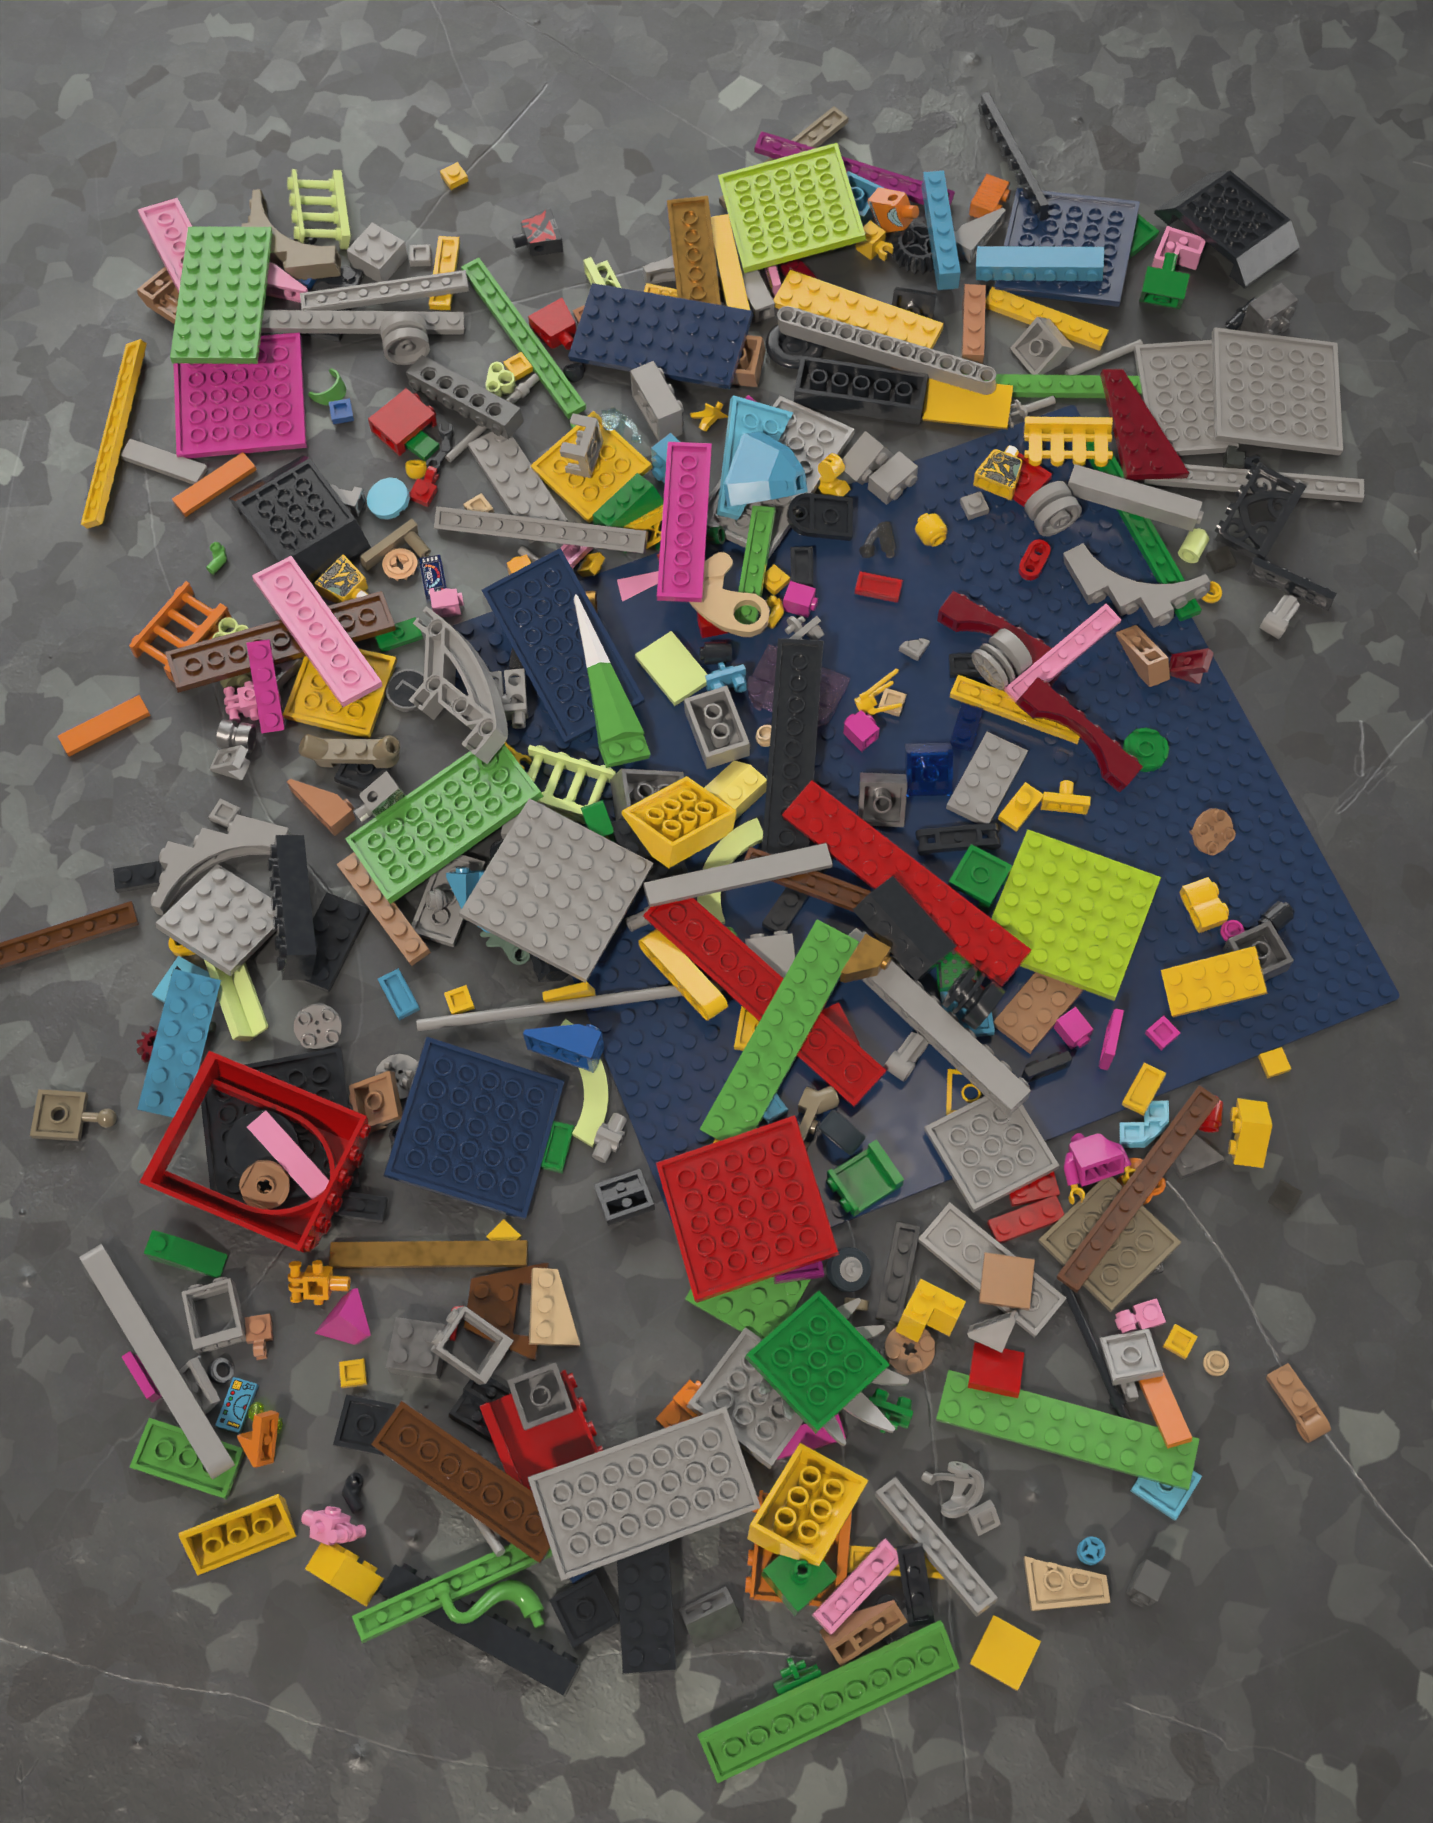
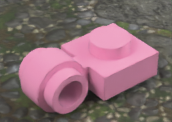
M1157 1298L1134 1305L1132 1307L1133 1313H1130L1128 1309L1115 1314L1117 1318L1115 1323L1118 1330H1121L1122 1333L1136 1330L1135 1325L1137 1323L1140 1330L1154 1328L1166 1323Z

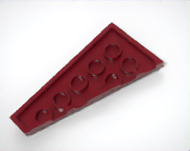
M1102 369L1100 377L1109 415L1112 418V428L1124 479L1187 478L1190 474L1124 370Z

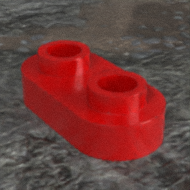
M1034 540L1028 546L1018 570L1023 579L1035 580L1039 577L1051 550L1050 545L1046 541Z

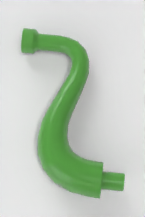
M507 1580L499 1582L487 1590L466 1612H459L454 1607L449 1595L450 1587L448 1582L441 1583L433 1588L434 1594L439 1597L446 1615L457 1624L473 1622L496 1603L509 1600L520 1608L525 1619L531 1618L535 1628L544 1625L540 1614L544 1607L540 1599L528 1585L521 1581Z

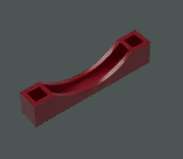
M952 591L939 609L937 621L955 632L971 631L993 636L1000 629L1011 631L1028 649L1032 657V665L1052 649L1041 639L1027 634L1024 629L1013 626L1001 616L994 615L983 605H977L970 601L964 594ZM1063 671L1048 682L1051 687Z
M1037 677L1016 701L1015 704L1030 717L1056 722L1076 733L1094 754L1100 767L1102 778L1119 793L1142 769L1143 766L1139 764L1136 757L1125 752L1117 741L1111 740L1104 734L1101 727L1094 725L1082 711L1076 710L1070 705L1066 697L1056 693L1047 681Z

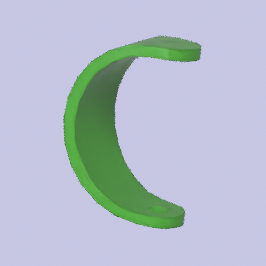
M330 368L329 373L337 378L335 384L324 392L308 393V396L313 401L322 405H329V402L342 400L346 394L344 381L339 373Z

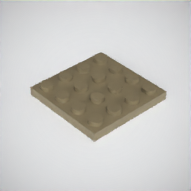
M1113 1177L1100 1180L1085 1195L1083 1202L1081 1203L1080 1199L1039 1239V1243L1060 1264L1065 1266L1123 1186ZM1142 1205L1083 1286L1112 1312L1181 1245V1241Z

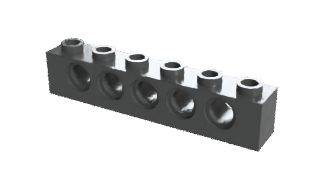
M423 355L406 372L412 389L425 393L432 400L436 399L448 409L452 408L458 411L461 416L474 420L479 426L489 428L497 436L501 435L509 439L524 422L519 407Z

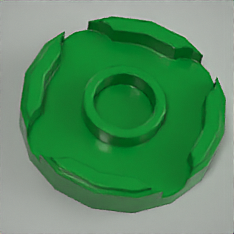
M1139 728L1132 731L1126 737L1123 750L1138 759L1139 764L1143 766L1140 771L1151 772L1159 769L1165 763L1169 753V746L1165 737L1163 738L1159 735L1158 731L1150 728Z

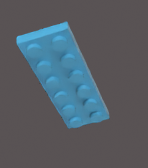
M173 969L137 1110L174 1118L199 1070L221 980Z

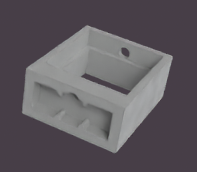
M216 1278L211 1284L204 1286L203 1284H195L188 1287L187 1291L181 1292L193 1350L198 1354L246 1341V1330L236 1283L231 1278ZM229 1292L236 1327L202 1337L194 1301Z
M467 1307L454 1308L446 1318L448 1324L444 1330H439L432 1340L434 1345L430 1351L479 1385L486 1384L513 1340ZM462 1318L495 1341L477 1371L443 1348Z

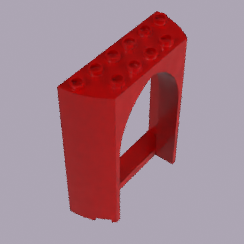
M209 1051L139 1183L303 1253L310 1252L318 1245L322 1235L328 1233L331 1227L330 1219L333 1213L340 1209L343 1201L341 1197L345 1189L348 1190L352 1185L354 1178L352 1175L356 1167L359 1168L364 1160L363 1153L367 1147L371 1125L368 1124L367 1116ZM209 1087L263 1110L278 1113L287 1120L309 1130L323 1144L327 1153L330 1166V1180L322 1193L304 1204L287 1209L268 1210L241 1203L166 1171Z

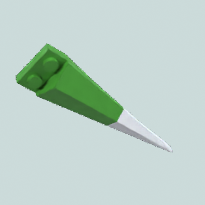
M575 594L574 603L586 660L598 744L605 766L608 768L649 759L651 754L643 735L644 731L579 597Z

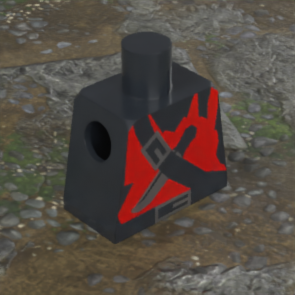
M551 209L544 210L522 220V233L512 236L515 249L527 246L531 256L564 252L562 237Z

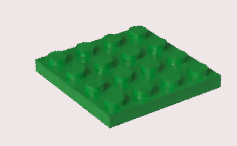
M820 1291L816 1292L745 1356L748 1362L815 1434L890 1365Z

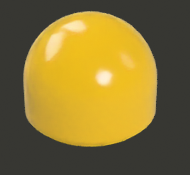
M422 460L407 461L405 463L406 474L412 479L424 477L427 470L426 462Z

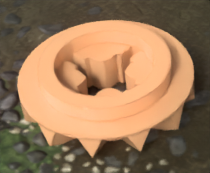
M403 548L394 549L385 555L382 562L383 571L389 579L394 578L397 582L399 579L407 580L410 575H414L416 568H418L417 558L410 550ZM398 559H399V562H401L402 564H404V565H403V567H404L403 570H401V569H399V567H397V563H398L397 560H398Z

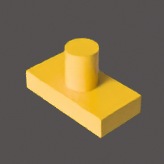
M1068 780L1061 781L1059 793L1044 792L1041 810L1087 815L1090 806V796L1073 795L1074 783Z
M1025 782L999 814L998 820L1017 832L1042 801L1043 794Z

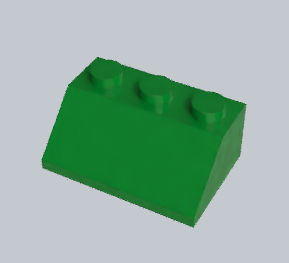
M636 473L593 514V523L599 526L623 528L625 525L663 505L664 500L654 485Z

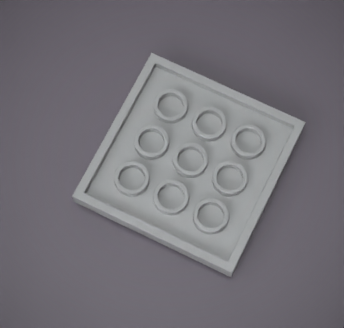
M216 864L156 922V929L227 975L232 976L276 931L273 929V917L276 914L271 909V898Z
M984 1096L924 1128L973 1213L1059 1169L1060 1166L1023 1105L1011 1116L1007 1117Z
M745 1327L686 1407L698 1416L726 1407L739 1446L770 1469L801 1426L803 1420L795 1411L790 1422L785 1420L781 1396L775 1390L763 1397L758 1395L763 1377L748 1362L745 1356L762 1339Z

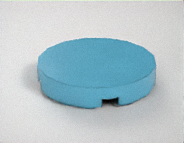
M397 478L382 479L369 490L367 506L380 519L395 518L400 515L399 512L407 508L410 500L409 490Z

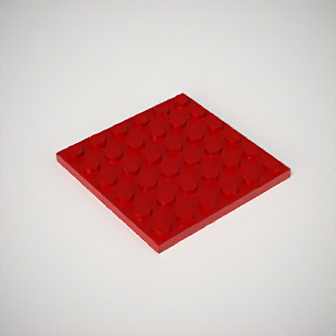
M795 1115L656 1163L696 1303L840 1255Z

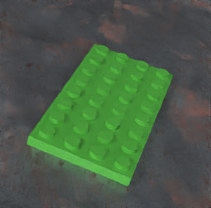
M188 227L170 355L172 363L258 364L273 234L271 227Z
M505 744L502 745L488 764L469 751L345 839L387 901L391 904L517 816L529 798L537 802L544 796Z

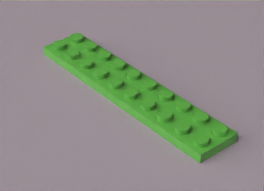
M818 919L816 920L700 1128L702 1132L721 1141L758 1127L841 977V971L859 945V941Z
M948 1370L936 1421L1186 1491L1189 1490L1199 1438L1192 1437V1442L1167 1449L1158 1427L1020 1390L1018 1398L967 1388L969 1375Z
M941 1620L697 1735L717 1783H720L960 1669L945 1627Z

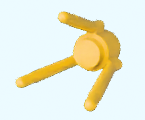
M893 670L866 692L855 698L854 702L858 710H862L864 713L872 716L876 713L902 707V703L874 708L877 705L874 697L883 692L885 688H889L894 684L893 681L886 682L896 675L899 670Z

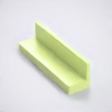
M204 960L210 978L221 980L217 997L232 1039L251 1041L268 1028V1024L245 962L232 976H229Z

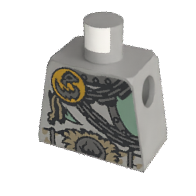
M386 771L360 793L359 796L364 804L354 812L363 822L371 815L378 816L405 797L406 794Z

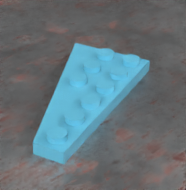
M732 396L729 406L717 515L738 520L746 504L727 507L724 495V482L742 434L760 431L779 441L793 412Z

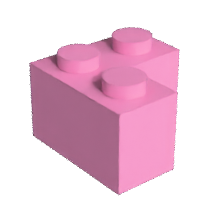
M1167 226L1155 254L1152 267L1162 269L1165 253H1175L1178 255L1176 264L1196 270L1206 241L1198 235Z

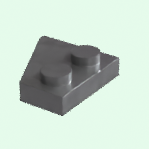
M1195 1134L1173 1165L1179 1178L1182 1179L1222 1163L1224 1158Z

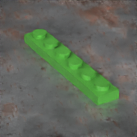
M754 505L752 507L738 592L757 594L762 597L776 512L774 507ZM744 605L736 609L734 617L739 623L750 625L758 621L759 611L753 606Z

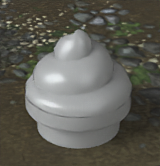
M434 888L426 893V907L433 912H440L451 901L450 897L438 888Z

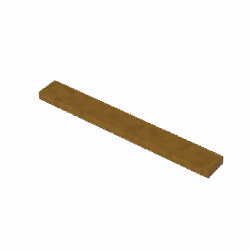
M528 1241L330 1242L329 1266H333V1268L527 1267Z

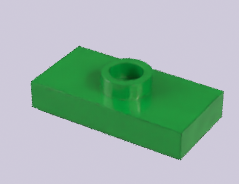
M416 617L396 623V631L375 636L381 653L423 639L421 630L413 624Z

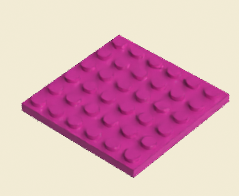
M300 332L261 336L258 364L174 363L177 457L189 459L233 455L242 452L255 453L307 448Z

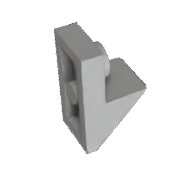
M238 745L218 750L209 770L243 780L250 765V760L245 757L248 749Z

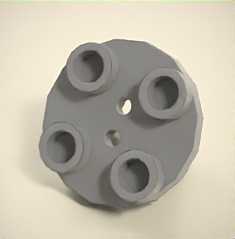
M325 1004L305 1006L297 1013L294 1020L295 1035L305 1048L323 1049L337 1043L342 1031V1021L339 1014L332 1007Z
M391 1055L381 1061L376 1068L375 1076L389 1070L395 1072L396 1080H399L397 1087L400 1101H406L418 1062L409 1055Z

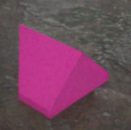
M358 1288L352 1289L338 1301L315 1334L353 1345L360 1344L371 1336Z

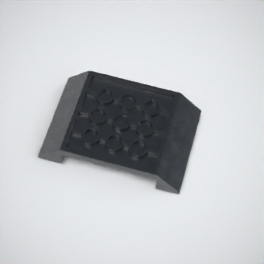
M1230 170L1209 173L1154 211V214L1168 226L1180 219L1234 265L1229 277L1244 289L1293 255L1300 248L1291 219Z
M304 455L229 497L235 509L240 515H244L277 562L292 556L311 584L317 581L342 555L351 561L371 549L354 516L312 460Z

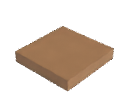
M985 1252L979 1303L1029 1311L1035 1260Z

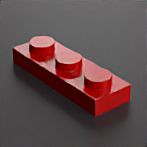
M1054 1195L990 1219L987 1224L993 1238L1002 1244L1055 1224L1065 1214L1057 1196Z

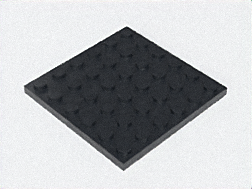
M341 1047L244 1064L350 1109ZM209 1087L201 1103L210 1189L246 1204L239 1187L242 1176L233 1169L228 1160L226 1141L232 1126L241 1117L251 1112L262 1111L263 1109ZM288 1120L296 1130L299 1147L330 1180L329 1160L323 1144L309 1130ZM356 1167L352 1175L354 1178L350 1188L360 1187L359 1172ZM289 1174L290 1190L285 1201L308 1197L309 1195ZM270 1181L258 1182L261 1185L260 1190H271Z

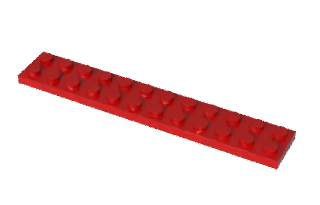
M812 780L782 814L786 821L817 845L827 843L829 854L873 889H876L889 878L895 876L957 945L953 951L978 968L981 973H984L987 978L997 983L1000 987L1004 986L1032 952L1024 943Z
M694 898L650 907L643 917L760 1022L784 978ZM822 1012L797 1055L853 1107L861 1101L887 1072L886 1069Z

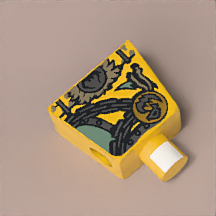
M1008 446L1005 452L997 449L993 450L976 470L973 485L1011 501L1022 466V460L1017 458L1019 454L1018 449L1014 446Z
M344 555L315 582L318 594L336 604L368 595L366 593L368 585L365 577Z

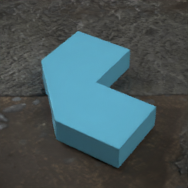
M1169 1100L1152 1101L1144 1115V1122H1120V1144L1123 1148H1145L1168 1128Z

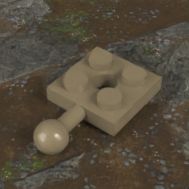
M38 1089L30 1136L35 1139L80 1141L84 1122H98L100 1126L109 1128L116 1123L117 1115L112 1109L108 1108L101 1110L99 1113L86 1112L88 1094L86 1092ZM65 1110L64 1118L55 1121L53 1118L55 1112Z

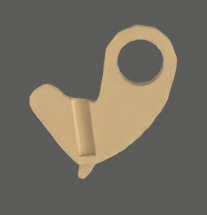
M723 552L713 555L704 564L702 602L689 603L702 617L723 631L741 637H752L761 634L768 626L770 610L766 601L757 594L723 589L725 574L731 569L733 561L728 554ZM749 605L755 607L760 612L761 617L757 622L746 625L739 623L735 619L734 612L741 606Z

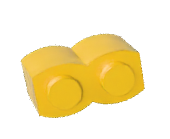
M1209 877L1182 886L1179 892L1181 899L1198 933L1221 926L1228 920V907L1218 898V887L1215 882H1211Z

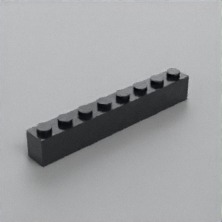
M405 1563L402 1567L395 1564L379 1593L391 1599L433 1578L426 1575L423 1580L416 1576L418 1570ZM461 1598L453 1602L454 1607L459 1612L468 1611L476 1603L471 1601L470 1605L461 1601ZM443 1607L421 1616L564 1697L580 1669V1666L575 1664L577 1658L564 1651L562 1655L553 1652L554 1646L543 1639H540L538 1643L529 1638L530 1632L517 1626L516 1630L506 1626L508 1620L494 1613L493 1617L484 1613L473 1622L466 1624H457L446 1615Z

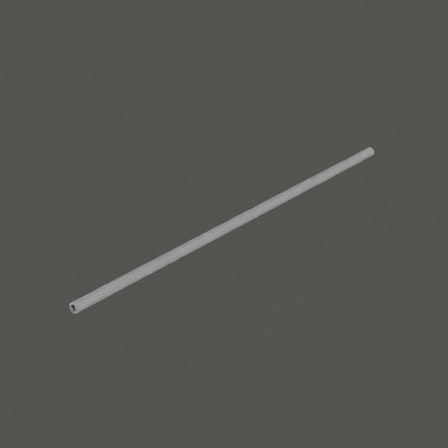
M890 956L895 964L899 963L901 965L894 956ZM709 980L719 991H723L716 982ZM674 985L418 1019L417 1029L418 1031L683 995Z

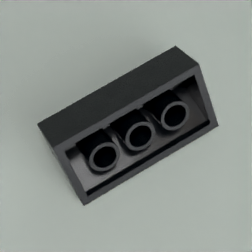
M892 876L869 893L853 909L882 943L891 947L890 952L916 981L929 974L957 947L953 940L895 876Z

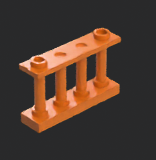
M187 581L175 590L171 599L140 634L132 639L129 645L136 658H139L143 652H146L163 663L168 678L173 682L174 679L166 655L150 645L159 635L177 648L212 639L213 635L219 632V622L224 618H231L228 608L220 603L216 608L211 609L194 598V592ZM187 603L208 617L202 624L197 625L180 614L179 611ZM172 619L193 632V635L187 641L181 640L164 629Z

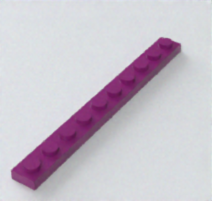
M761 131L754 152L779 159L815 148ZM841 156L846 173L848 171L885 189L904 192L907 194L909 201L924 205L922 181ZM947 189L951 206L955 191Z

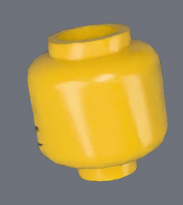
M925 513L918 518L915 532L924 545L936 547L945 541L948 530L939 515Z

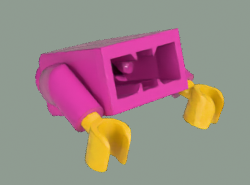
M1077 1133L1071 1138L1069 1153L1065 1155L1064 1173L1067 1185L1071 1186L1068 1199L1072 1205L1075 1202L1074 1194L1080 1196L1081 1203L1085 1197L1084 1190L1078 1187L1079 1183L1083 1187L1124 1172L1122 1182L1124 1185L1127 1183L1136 1169H1131V1162L1121 1144L1110 1141L1101 1134L1085 1137L1082 1133Z

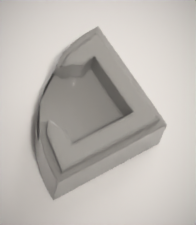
M923 638L905 641L899 647V651L919 661L930 645V641Z
M1134 1382L1120 1384L1126 1403L1133 1402L1139 1397Z

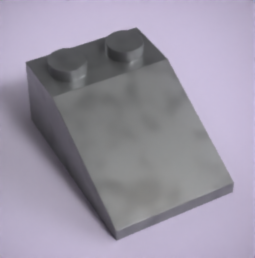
M620 769L610 779L616 821L625 819L622 816V810L684 778L683 772Z

